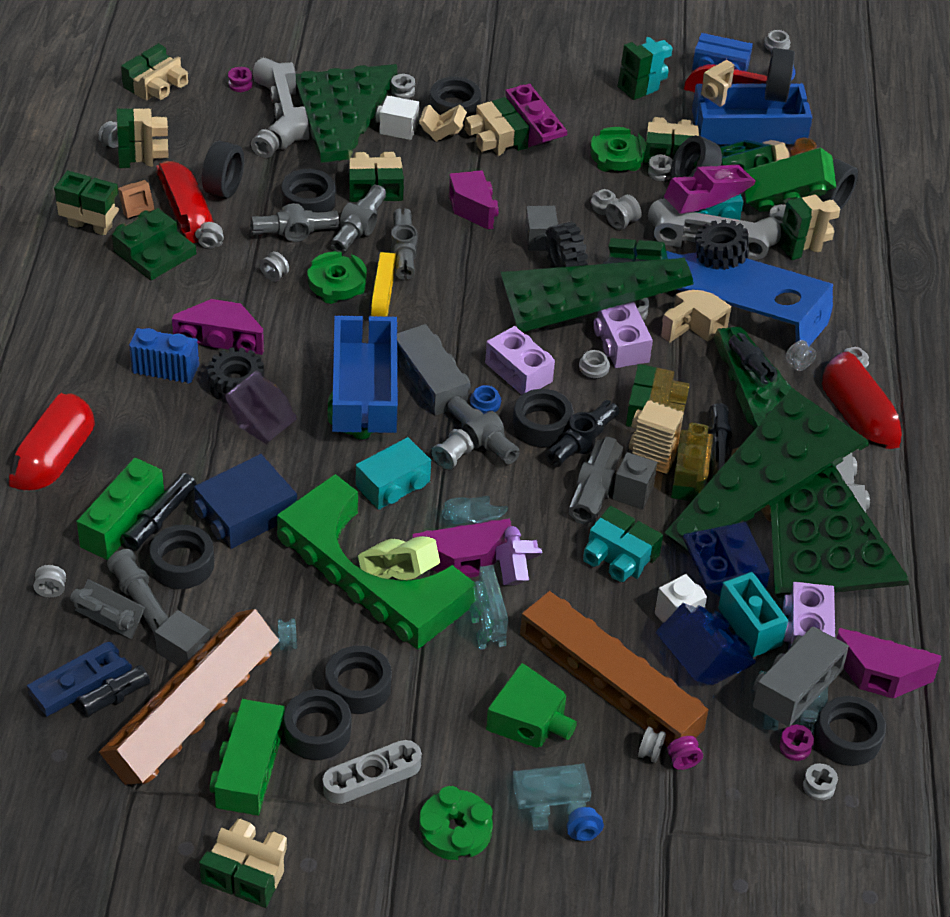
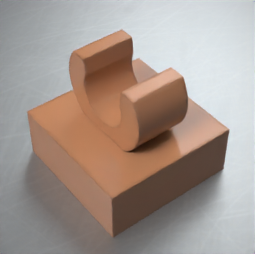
M143 180L118 188L123 213L127 218L139 215L143 211L154 210L151 191L147 181Z

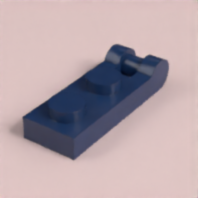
M106 642L28 684V694L46 717L77 701V697L100 687L105 679L109 677L115 679L132 670V665L126 658H120L119 650L112 642Z

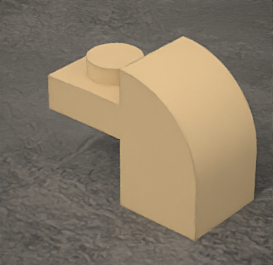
M688 290L678 293L675 297L674 308L669 309L663 316L661 337L670 343L691 329L708 342L714 337L718 328H728L731 306L716 295L706 291Z

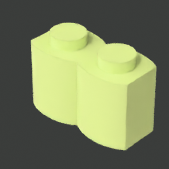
M424 536L412 538L407 542L399 539H388L358 555L361 570L385 579L394 577L400 580H410L440 563L436 540Z

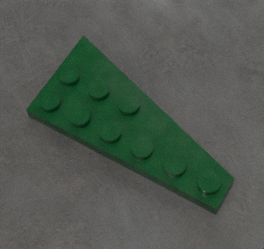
M685 258L501 272L517 328L521 332L694 284L692 273Z
M741 327L718 328L713 339L722 361L729 365L728 376L730 381L736 382L737 389L735 393L747 423L756 429L766 418L765 413H770L792 387L783 378L778 369L777 377L773 382H770L765 376L768 384H762L751 370H747L742 366L739 356L728 346V341L734 334L741 341L737 336V333L741 332L757 347L748 336V333ZM765 356V359L773 366V364Z
M791 388L666 530L665 534L692 556L726 535V531L741 521L745 523L755 517L754 513L767 505L771 507L814 480V476L831 465L832 467L837 466L844 461L843 458L857 449L861 451L869 446L868 440Z

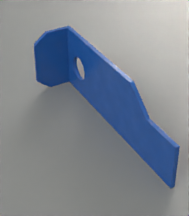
M666 251L668 259L685 258L692 273L694 284L677 290L683 292L688 290L706 291L716 295L730 306L794 324L796 346L803 351L807 350L828 325L833 309L832 283L745 258L743 264L738 262V266L734 268L732 265H729V269H723V266H719V269H713V265L708 268L704 263L701 264L696 253L679 255ZM782 293H794L801 298L799 302L793 305H781L774 300L776 296Z

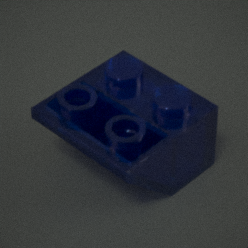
M746 522L683 534V540L706 589L721 596L723 582L750 572L755 574L766 589L770 570Z
M682 603L656 631L694 680L714 685L751 667L756 662L748 652L750 646L740 636L733 635L728 629L730 626L729 621L719 612H708L700 605L694 607Z

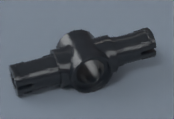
M606 399L593 412H578L572 415L569 428L561 435V440L545 452L546 460L550 464L554 462L555 467H560L573 454H587L593 451L596 437L603 432L606 424L619 415L618 406L614 402L611 404V401Z

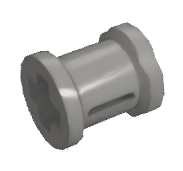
M453 429L446 441L442 444H436L432 448V456L439 466L451 470L456 466L457 460L463 454H469L474 449V444L465 431Z

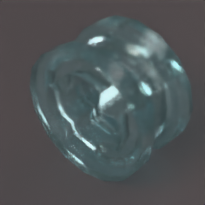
M290 618L288 622L277 619L279 650H284L286 646L297 649L295 618Z

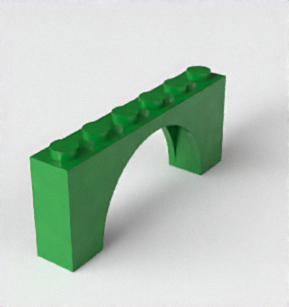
M336 474L277 515V536L283 545L294 549L308 565L315 566L330 583L341 587L347 592L351 600L362 604L377 621L384 622L395 631L402 641L409 642L417 650L475 606L477 584L453 565L432 576L415 580L385 579L369 574L355 566L341 550L338 539L345 525L358 514V491Z

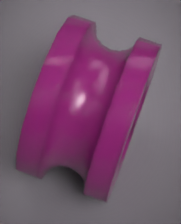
M235 67L228 72V85L231 90L246 92L252 88V71L250 69Z
M795 724L786 727L780 740L779 748L781 753L786 758L794 761L806 759L810 755L814 743L813 734L802 725ZM794 739L801 741L799 746L791 744L794 742Z
M684 736L670 743L667 752L672 758L674 768L678 770L689 769L696 766L703 759V752L698 748L699 743L695 737Z

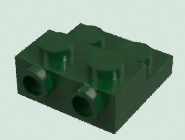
M744 140L720 147L722 153L721 166L740 165L744 170L774 162L772 145Z
M159 208L152 212H141L136 221L128 225L122 223L112 233L114 252L150 281L197 254L196 245L177 231V222Z

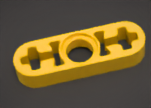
M380 252L371 316L388 317L395 274L396 253Z

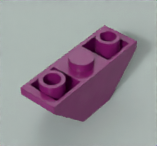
M531 84L520 85L506 90L507 100L529 125L528 148L567 136L565 127Z
M210 299L176 313L172 317L173 334H183L186 337L198 339V345L228 350L229 348H234L235 351L245 348L246 353L251 350L255 354L263 355V328L241 303Z
M510 518L497 521L491 520L472 525L424 531L413 534L412 538L424 536L436 540L440 563L431 568V570L439 573L453 565L469 578L483 576L489 572L497 561L496 547L507 542L504 534L505 530L511 526Z
M839 628L837 635L838 640L849 645L844 670L861 690L894 699L934 682L941 661V655Z

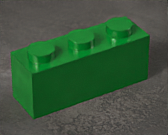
M821 147L745 170L755 180L754 185L745 190L746 203L758 211H770L772 207L787 203V201L810 195L821 196L826 194L827 190L836 188L832 155Z
M134 458L76 521L80 548L108 560L123 544L121 537L137 521L138 514L144 509H149L160 495L164 493L162 469Z
M242 699L238 713L232 712L229 722V733H231L229 742L223 741L219 756V762L222 765L220 771L213 772L210 783V792L215 793L216 808L259 816L283 736L284 706Z

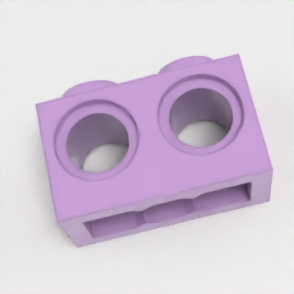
M634 301L598 311L597 318L593 322L594 331L597 336L601 337L604 353L607 357L611 358L615 368L650 362L653 340Z
M513 326L487 341L485 363L521 395L533 389H541L553 382L555 360L517 327Z
M793 582L791 594L785 595L783 600V613L788 615L789 620L783 642H788V651L798 635L803 636L812 626L835 638L834 586Z

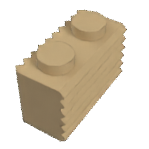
M650 400L647 401L643 410L638 409L632 421V428H635L636 431L631 437L629 449L635 455L657 461L656 470L668 474L677 456L684 414L682 410L677 411L676 408L671 409L670 406L665 407L664 404L659 405L658 402L653 403Z

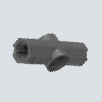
M605 437L602 440H597L588 463L584 462L577 481V490L569 507V515L577 523L587 525L590 522H595L604 498H609L616 469L623 453V446L614 438Z

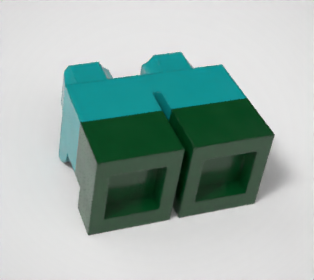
M650 37L646 38L645 44L639 46L633 42L624 44L621 60L622 67H620L617 87L633 100L659 90L660 81L668 78L669 70L663 62L665 58L672 55V46L665 40L655 42Z
M610 505L590 529L589 542L584 549L583 560L593 567L598 566L603 560L610 564L609 573L612 578L621 583L630 576L638 579L644 566L648 562L653 563L660 556L663 534L640 521H637L635 524L633 517Z

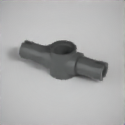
M373 185L363 199L359 200L356 204L349 202L345 205L340 217L341 229L331 241L333 251L345 254L355 239L360 238L362 234L365 236L371 235L377 223V208L386 198V191L383 187Z
M294 203L284 206L280 212H276V215L251 216L250 218L252 235L277 233L279 236L285 235L291 242L303 241L315 230L339 228V215L337 211L317 213L312 212V210H304L301 205Z
M401 208L393 213L394 227L391 231V253H396V276L404 279V273H406L407 279H411L415 275L414 259L417 255V230L412 226L411 211L404 208V215H402Z
M456 396L449 401L448 412L462 423V430L470 436L474 449L483 446L487 450H492L506 464H511L517 460L519 448L505 437L503 423L494 411L489 410L486 413H482L479 409L472 408L461 396Z

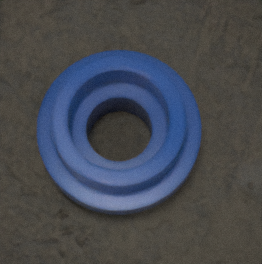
M488 385L479 386L470 397V405L474 409H479L482 413H486L489 410L496 412L501 406V397L494 387Z
M581 807L572 811L566 825L568 835L575 840L581 841L594 839L601 833L604 827L602 817L591 807Z

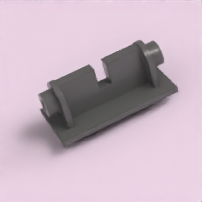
M87 579L83 589H75L70 597V600L74 602L76 607L75 611L130 639H133L145 610L144 606L90 579Z

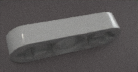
M401 740L328 769L323 776L324 796L332 803L342 804L409 778L418 773L421 768V749L415 742ZM404 755L407 759L411 758V761L406 762L404 759H399V756ZM368 766H377L383 772L378 777L370 778L365 776L362 771ZM339 781L341 785H345V788L340 789L338 785H333V783Z

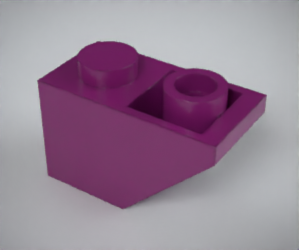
M483 170L449 174V199L454 214L486 229H493L494 217H498L499 214L497 200H492V185L490 181H486Z

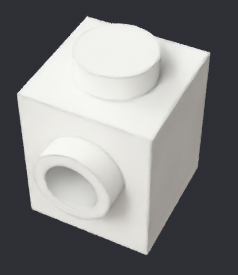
M387 96L383 106H379L376 113V122H380V134L412 140L419 121V102Z
M685 574L659 588L655 615L676 636L702 622L707 596L702 587L695 584Z

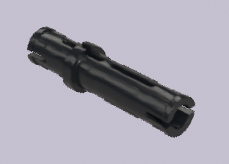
M722 403L713 404L709 408L710 426L707 428V438L710 441V480L730 459L729 440L732 437V429L728 423L729 409L727 405Z
M181 473L149 509H144L138 514L137 521L121 537L124 545L133 551H137L151 534L158 533L162 529V523L194 490V486L197 485L195 479L187 473ZM173 495H175V497H174L166 506H164V505L166 504V502H167ZM152 517H155V518L148 524V526H147L146 528H144V526L149 522V520H150Z

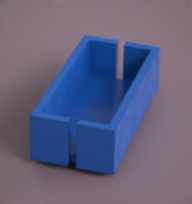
M696 84L692 112L695 125L698 126L699 136L716 144H733L744 140L759 143L773 140L785 144H807L813 117L803 84H790L786 103L765 100L766 84H732L727 89L726 101L721 107L702 96L703 84Z
M335 316L332 432H361V428H368V432L397 433V317L369 316L368 343H362L363 316Z

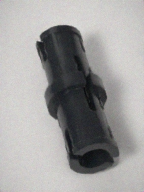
M737 333L741 341L734 334L729 339L728 346L739 356L742 366L747 370H751L762 384H768L765 376L770 382H773L777 377L778 371L765 359L761 348L755 347L746 338L745 334Z
M137 665L134 669L115 679L112 677L105 679L100 687L77 697L78 706L85 717H90L95 712L112 703H115V705L120 704L124 701L125 696L144 686L150 685L149 676L142 665Z

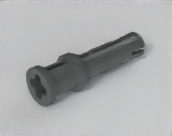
M130 549L117 551L108 559L107 568L112 574L117 576L120 581L119 588L126 595H130L134 602L145 607L142 615L155 636V631L169 617L148 586L149 576L145 570L140 569L137 565L134 552Z

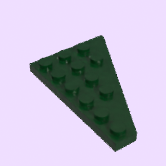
M396 64L372 67L359 65L352 69L331 68L328 71H304L301 74H296V92L301 106L305 107L309 130L321 163L350 159L353 149L358 145L360 134L365 133L370 124V119L375 116L377 105L382 104L387 95L386 92L392 86V77L397 75Z
M831 465L815 475L814 480L771 506L774 581L777 598H784L785 595H790L793 582L834 586V593L909 585L907 573L903 570L893 552L885 543L849 486L843 480L836 466L832 467Z

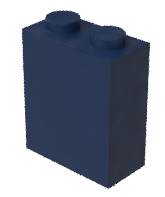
M259 454L194 486L195 501H193V508L200 519L205 518L210 524L214 536L218 540L222 539L230 549H233L276 527L277 515L297 501V493L266 458Z

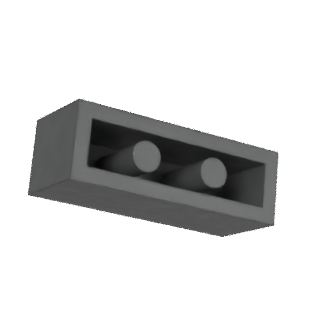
M426 324L397 333V364L434 416L448 412V403L456 396H461L468 403V391L471 389L470 380L456 366L452 354L447 353L442 347L441 340L437 334H433Z
M814 626L803 636L798 635L793 641L790 650L785 655L779 654L772 668L767 673L762 672L757 677L753 686V691L756 692L753 707L790 727L843 671L849 645Z

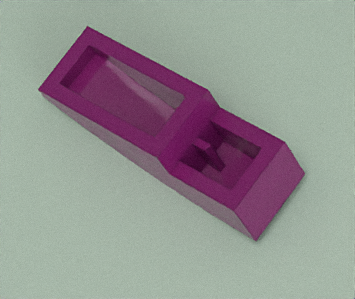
M740 165L697 167L693 177L672 178L664 198L679 213L694 212L712 207L739 195L752 187L755 180Z

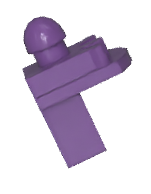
M510 526L505 530L504 538L507 542L496 547V560H500L504 585H518L529 581L526 560L536 558L542 554L541 548H538L537 540H520V531L514 526Z

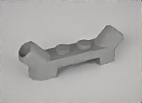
M268 58L259 59L253 67V78L256 83L270 89L271 102L274 103V113L277 121L268 130L273 132L279 139V147L277 149L285 150L294 141L309 140V125L305 107H293L290 96L296 95V72L293 62L277 63Z
M666 199L655 201L648 212V220L655 226L654 236L656 240L664 242L665 245L681 247L682 240L696 242L697 230L699 228L703 229V225L706 223L711 226V221L715 220L717 224L721 223V220H726L727 223L733 220L736 221V225L741 223L744 225V228H747L749 234V257L747 259L759 260L764 258L768 253V248L777 244L781 238V226L772 217L753 223L695 212L679 213Z

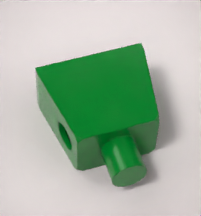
M521 663L488 708L486 730L538 748L544 744L551 732L565 740H569L576 729L577 721L564 715L566 703L564 691L527 665Z

